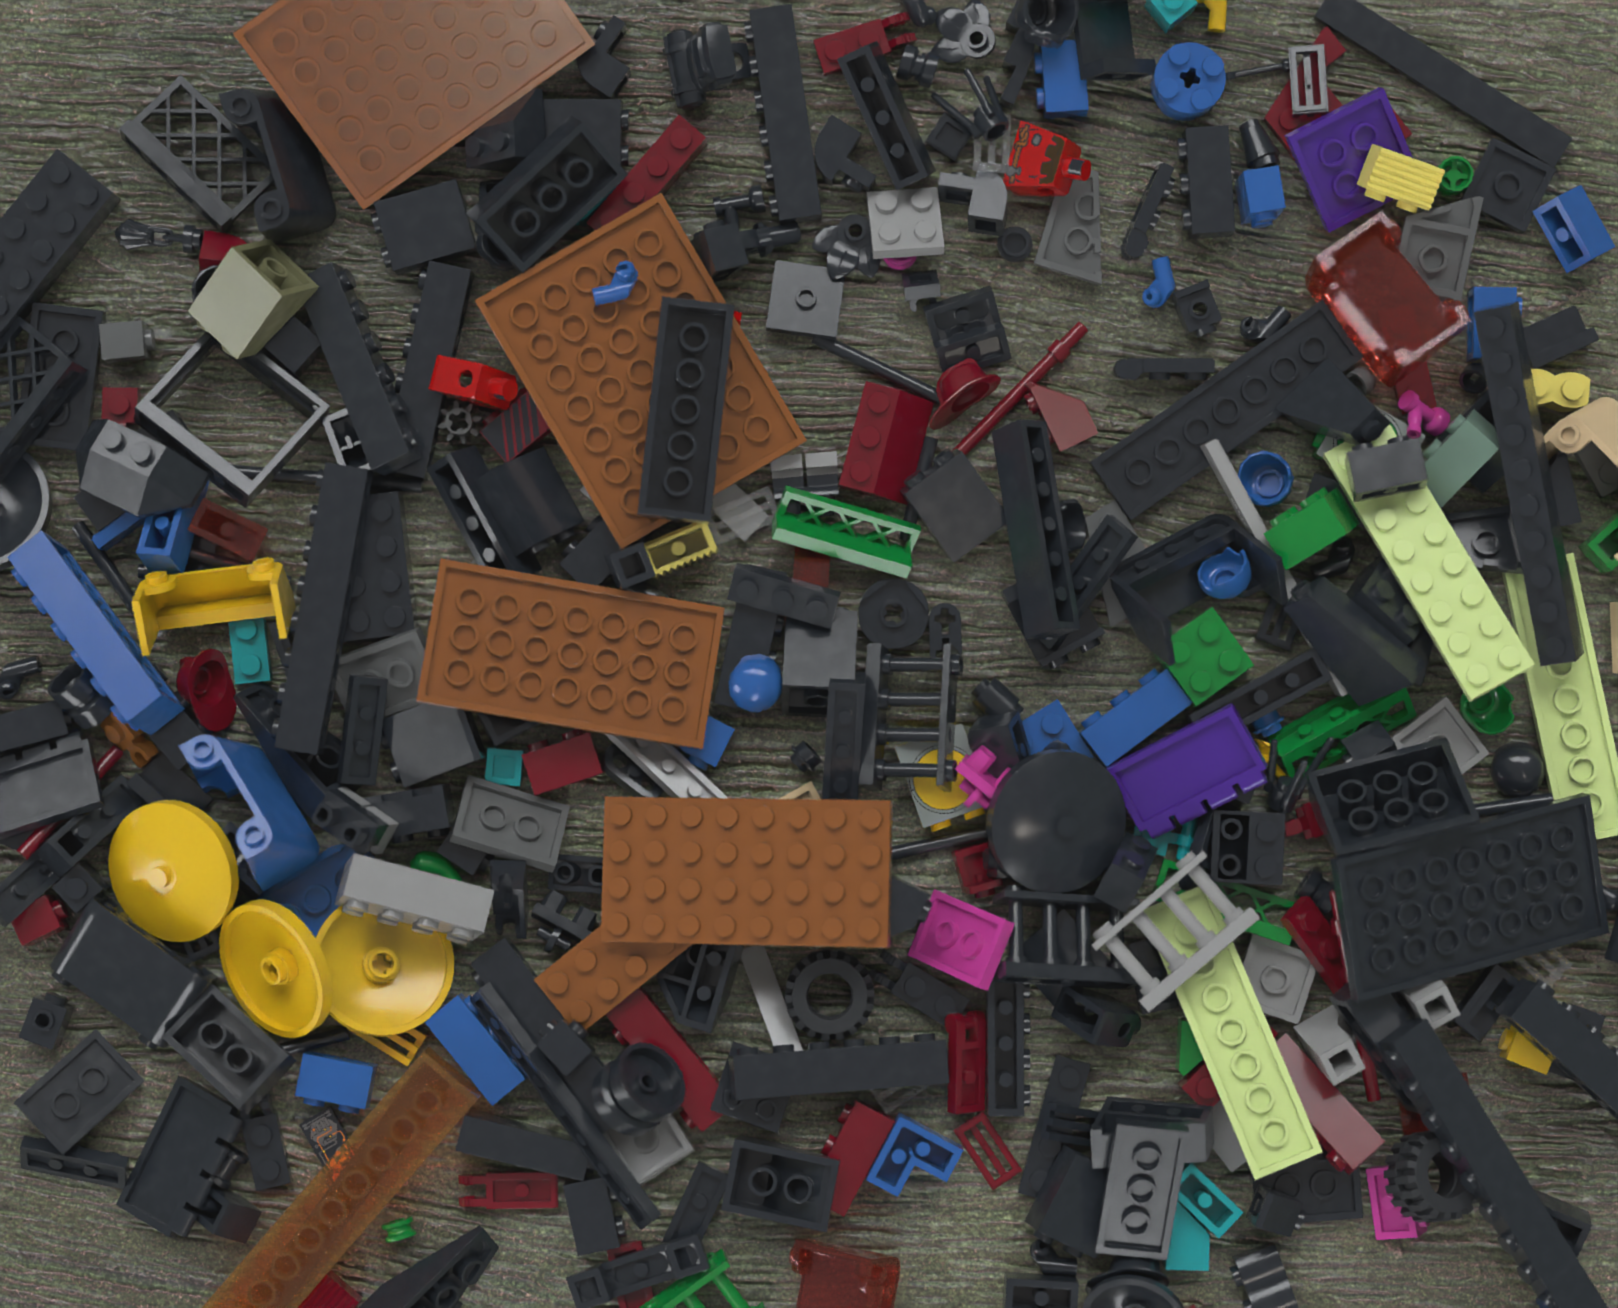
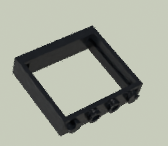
M205 332L136 405L133 421L163 445L207 472L211 476L209 481L246 509L323 424L321 418L328 415L330 405L319 398L320 393L318 391H310L301 384L298 377L288 368L282 369L274 363L270 355L263 348L256 355L241 359L228 355L309 418L253 481L160 410L162 405L216 348H219L228 355L222 349L221 343L210 333Z

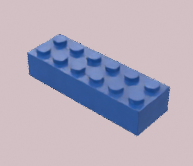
M41 530L8 556V559L15 567L11 570L12 575L24 588L28 586L34 593V596L31 597L33 604L42 614L48 613L53 619L54 623L50 625L52 630L63 642L67 640L72 645L74 650L70 652L71 656L82 669L88 668L94 677L90 680L92 685L103 697L107 695L112 700L114 705L110 709L122 724L128 723L134 731L140 729L152 735L185 709L147 656H142L141 648L67 547Z

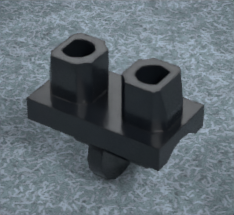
M551 890L546 895L541 904L538 902L535 904L531 914L532 918L554 929L552 932L540 926L536 933L537 936L548 941L543 951L549 954L554 946L566 952L570 948L572 942L561 937V934L577 943L581 942L592 933L591 931L597 916L591 910L580 906L572 921L563 917L560 913L568 898L554 890Z

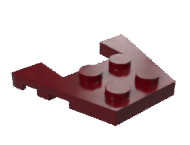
M1327 26L1322 29L1312 44H1324L1326 68L1347 51ZM1317 53L1310 54L1313 104L1319 105ZM1302 59L1297 67L1299 106H1306ZM1289 79L1263 118V121L1294 159L1284 135L1321 117V114H1314V117L1300 115V118H1293ZM1327 86L1328 109L1331 112L1343 105ZM1393 110L1406 140L1412 135V132Z

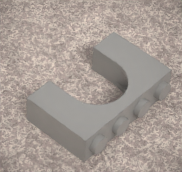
M1441 980L1390 993L1396 1002L1406 1008L1410 1017L1427 1018L1433 1029L1461 1015L1446 984ZM1334 1005L1327 1007L1293 1027L1307 1056L1334 1086L1365 1069L1354 1046L1356 1042L1355 1035Z

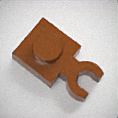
M113 712L100 724L109 741L116 744L122 752L128 750L133 762L139 768L151 762V758L159 752L151 741L141 735L144 731L140 729L134 731L128 723L122 724Z

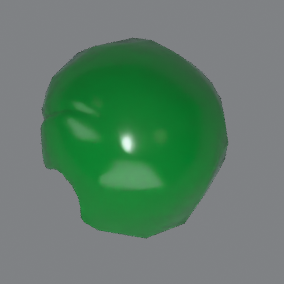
M1504 684L1469 702L1463 692L1460 698V713L1466 723L1478 732L1488 735L1502 733L1515 719L1511 709L1514 696Z

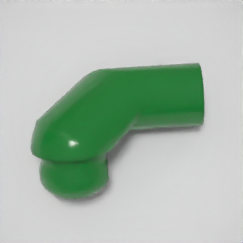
M421 851L410 861V868L462 881L451 861L438 852Z

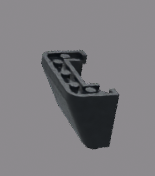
M235 89L219 94L226 117L238 127H251L257 136L262 139L276 184V190L264 193L255 202L254 215L259 232L266 239H270L275 244L330 227L335 221L337 214L319 149L276 91Z
M105 894L93 896L51 962L50 966L54 970L52 976L67 987H70L71 984L139 1032L138 1039L146 1046L154 1050L158 1046L167 1048L170 1044L162 1036L211 984H215L219 977L206 967H203L201 970L192 965L189 968L193 961L188 958H182L131 921L128 918L129 915L125 912L116 913V908L119 904Z

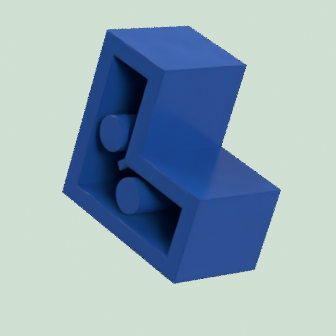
M899 1112L866 1175V1180L898 1197L914 1166L947 1182L964 1150L962 1145Z

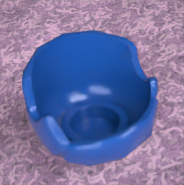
M1264 450L1250 454L1240 464L1238 477L1254 505L1272 507L1281 504L1291 494L1294 476L1289 464L1278 454Z
M1227 547L1222 554L1212 555L1203 561L1197 576L1201 589L1207 595L1216 599L1235 598L1247 588L1252 579L1250 561L1245 551L1241 550L1240 553H1237L1230 547Z
M754 654L744 656L730 673L729 695L739 708L748 712L759 713L762 710L766 711L775 704L782 693L781 669L772 658L765 655Z

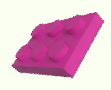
M934 889L930 898L933 904L924 923L920 922L908 956L988 991L1015 923Z

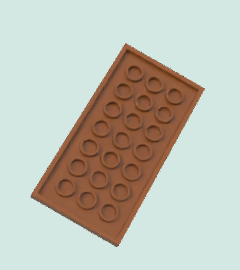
M440 559L416 702L701 750L704 744L725 607Z
M605 797L601 942L890 948L893 801Z

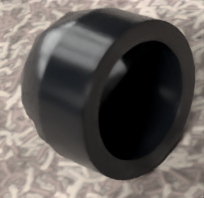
M1471 363L1462 371L1459 383L1466 392L1479 394L1486 389L1487 380L1484 366L1481 363ZM1474 373L1479 375L1475 382L1470 379Z

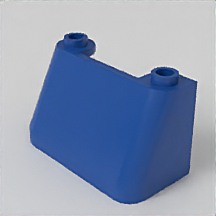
M199 735L179 746L204 794L211 789H218L223 791L229 799L241 792L255 817L244 822L236 832V842L262 891L281 882L316 860L320 848L318 841L261 748L212 735Z

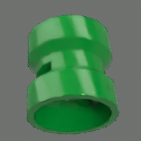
M1451 156L1437 166L1445 170L1437 190L1442 196H1456L1472 182L1473 168L1469 161L1463 157Z

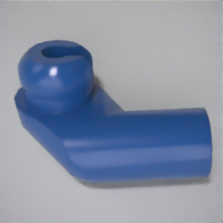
M1168 256L1151 261L1155 280L1142 294L1143 302L1151 308H1158L1164 305L1175 290V281Z

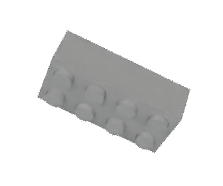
M354 853L345 863L334 905L342 906V912L352 916L363 917L365 912L378 916L377 921L383 924L398 926V922L412 925L411 930L417 933L432 935L433 931L447 934L446 939L449 941L467 944L468 940L473 941L484 933L494 890Z

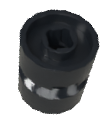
M74 662L62 669L54 677L48 687V694L63 709H67L70 712V717L82 729H89L101 723L112 712L110 708L114 703L107 695L103 697L94 688L90 681L94 676L89 669H82L77 662Z

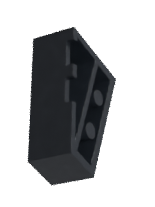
M1107 1096L1090 1130L1092 1168L1108 1167L1116 1118L1188 1125L1190 1133L1184 1163L1206 1162L1214 1146L1213 1106Z

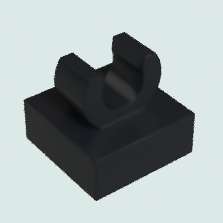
M937 270L901 274L905 301L909 300L912 312H917L916 302L918 299L927 298L929 304L937 302L936 297H941Z

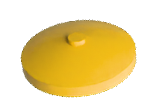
M159 800L137 808L128 814L117 827L109 848V876L118 902L135 924L159 939L171 942H188L214 931L224 922L236 901L239 886L238 866L233 848L227 836L208 814L182 801Z
M252 900L231 911L221 927L219 952L226 980L242 1008L260 1026L281 1037L297 1038L318 1028L330 1012L333 988L328 963L314 935L293 912L270 900Z
M342 906L338 907L325 920L315 937L324 953L332 979L333 997L329 1014L348 1029L364 1035L381 1037L405 1033L428 1020L444 1002L453 981L454 953L451 941L446 939L447 934L433 931L432 935L421 934L412 931V925L398 922V926H391L378 922V916L364 912L363 917L352 916L343 913Z

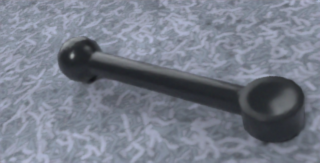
M1289 58L1283 59L1281 63L1225 73L1226 80L1277 70L1290 72Z

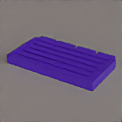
M1233 703L1106 767L1120 787L1125 807L1140 832L1147 829L1152 839H1156L1176 829V825L1171 817L1173 815L1176 816L1181 825H1184L1206 814L1207 808L1203 802L1205 799L1214 810L1239 797L1238 791L1234 786L1237 783L1242 791L1247 793L1268 782L1263 772L1267 768V763Z

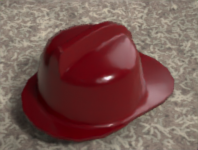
M967 358L948 368L942 373L937 382L936 392L941 406L933 414L929 427L937 430L950 424L972 405L995 391L1001 382V378L995 374L987 375L972 358Z
M209 648L203 650L197 656L180 659V668L176 677L178 693L192 704L195 715L203 727L215 732L225 729L232 722L237 707L233 699L236 692L225 656L219 650Z

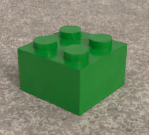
M1323 487L1299 503L1302 507L1301 510L1298 511L1294 505L1269 521L1272 528L1265 532L1264 536L1274 552L1282 558L1283 566L1286 570L1346 535L1360 524L1338 487L1329 493Z
M1213 607L1206 609L1171 635L1175 664L1172 666L1167 665L1152 652L1162 667L1170 672L1192 702L1191 707L1198 706L1254 666L1251 659Z

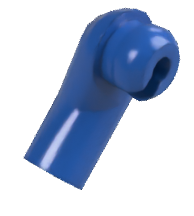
M630 261L620 262L616 266V272L609 285L592 288L596 306L624 300L629 297L638 279V272L633 263Z

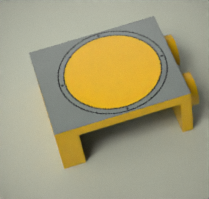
M962 723L955 725L953 760L957 761V765L966 754L969 756L972 754ZM907 742L894 747L900 763H937L938 742ZM959 772L956 782H952L951 792H944L936 786V778L905 777L922 828L930 826L931 831L934 832L951 826L950 819L963 814L965 820L985 814L984 808L976 801L969 808L963 804L969 795L958 787L966 779Z

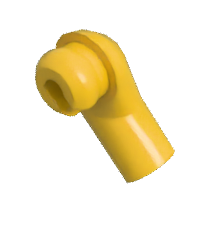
M1196 0L1198 3H1204L1209 9L1208 31L1225 32L1227 0Z

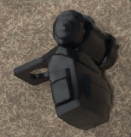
M709 22L700 27L695 35H693L692 31L677 29L663 38L665 47L663 55L667 57L673 86L671 95L675 97L678 109L693 111L706 102L707 92L725 89L733 80L751 77L747 44L745 42L731 43L727 25H722L720 22ZM733 52L738 54L742 60L741 69L738 71L736 70Z

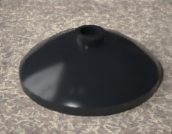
M1118 1275L1101 1281L1090 1290L1082 1308H1184L1179 1298L1169 1288L1153 1279L1138 1275Z

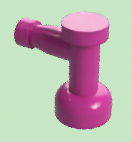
M1412 390L1404 392L1398 401V407L1404 412H1408L1406 435L1409 438L1415 439L1421 436V422L1423 429L1432 436L1441 434L1449 425V412L1441 407L1431 409L1421 402L1418 394Z

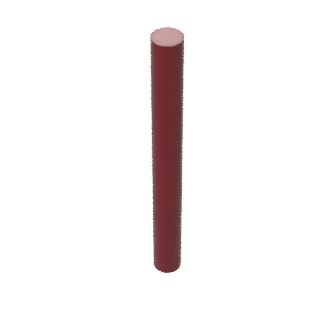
M115 745L96 763L99 780L124 755ZM63 820L36 828L16 850L17 853L28 860Z

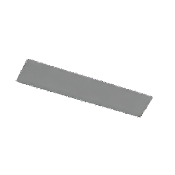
M754 945L743 949L741 959L773 1046L794 1044L795 1051H803L792 1019L787 1012L785 1000L764 945Z

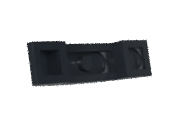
M697 1233L649 1246L567 1276L566 1281L576 1308H591L609 1302L621 1295L673 1278L677 1280L710 1269L711 1265L700 1234Z

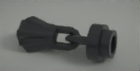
M129 218L121 223L115 231L118 243L127 250L144 246L167 247L172 245L173 242H182L184 253H195L196 250H201L204 236L203 229H197L196 225L186 224L183 234H174L167 227L150 226ZM154 233H165L162 239L166 241L154 240Z

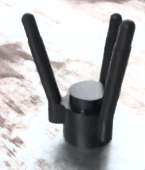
M969 68L964 70V74L981 104L973 113L974 123L937 93L931 94V98L964 125L975 139L983 136L985 141L996 140L1009 127V120L1003 113L989 76H985L983 80L992 105L988 102L972 71Z
M1329 737L1306 772L1308 762L1303 760L1293 778L1280 776L1278 780H1275L1278 741L1276 739L1271 740L1267 771L1268 782L1263 787V790L1269 793L1266 803L1271 809L1280 813H1291L1294 810L1297 800L1301 799L1307 786V772L1318 769L1334 743L1333 737Z

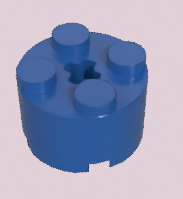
M1179 43L1167 50L1158 61L1150 83L1152 96L1162 113L1178 121H1190L1212 110L1225 87L1226 74L1223 60L1213 50L1199 43ZM1185 76L1192 78L1193 84L1190 88L1184 87L1183 79Z

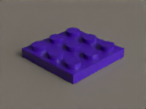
M1381 87L1284 135L1324 229L1328 232L1394 200V198L1386 196L1385 201L1381 202L1364 195L1366 189L1357 185L1372 144L1412 157L1386 92Z

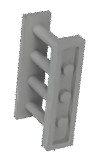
M1190 851L1175 864L1179 871L1116 925L1113 926L1108 921L1093 934L1097 941L1091 946L1098 950L1105 944L1142 987L1140 992L1144 996L1138 1001L1147 1012H1150L1260 918L1251 907H1248L1245 911L1240 906L1236 908L1201 868L1199 863L1207 857L1203 851L1197 856ZM1186 874L1193 879L1225 917L1223 921L1227 926L1219 933L1215 934L1212 930L1208 932L1172 890L1171 887ZM1159 897L1197 940L1195 944L1199 950L1189 958L1184 953L1180 955L1144 913V910ZM1133 921L1170 964L1167 968L1171 973L1161 982L1157 977L1152 978L1116 936V933L1129 922Z

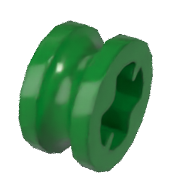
M403 1217L382 1224V1230L387 1231L385 1242H395L416 1235V1229L411 1228L413 1217Z

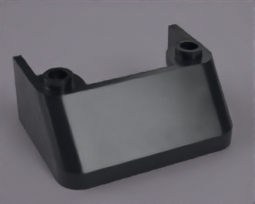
M1213 514L1191 524L1121 561L1110 576L1111 587L1137 638L1169 666L1176 662L1171 639L1172 625L1167 617L1209 596L1201 589L1197 572L1201 563L1212 555L1222 554L1227 547H1230L1237 553H1240L1241 550L1245 551L1250 561L1252 579L1247 588L1236 597H1249L1262 589L1282 606L1288 602L1282 558L1227 515Z

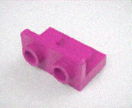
M1389 1165L1368 1167L1366 1174L1376 1240L1417 1238L1425 1233L1430 1222L1413 1221L1412 1217H1405L1400 1213L1402 1207H1394L1391 1200L1394 1197L1392 1193L1387 1194L1385 1186L1389 1185L1388 1178H1384V1170H1388Z

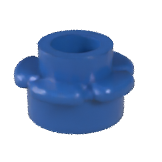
M1276 709L1252 722L1255 729L1253 734L1261 733L1263 738H1266L1282 729L1280 722L1284 720V715L1280 716Z

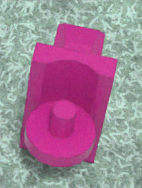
M984 745L975 750L970 756L966 754L955 768L966 778L958 787L969 795L963 802L967 808L976 801L984 809H987L995 789L1011 769L1007 767L998 779L990 774L987 769L997 757Z

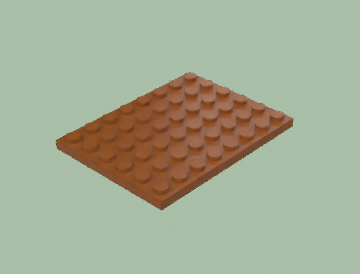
M277 0L233 32L241 46L363 210L595 45L565 0Z
M662 193L475 300L476 305L620 549L629 546L671 521L637 516L662 296L726 304ZM630 261L633 263L638 272V279L629 297L624 300L596 306L592 288L609 285L616 272V266L620 262ZM734 315L713 496L807 441Z

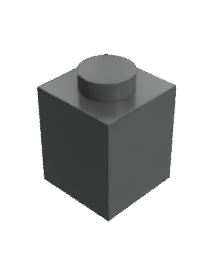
M142 320L99 324L102 360L109 364L151 360V350L156 349L154 330L149 329L148 324Z

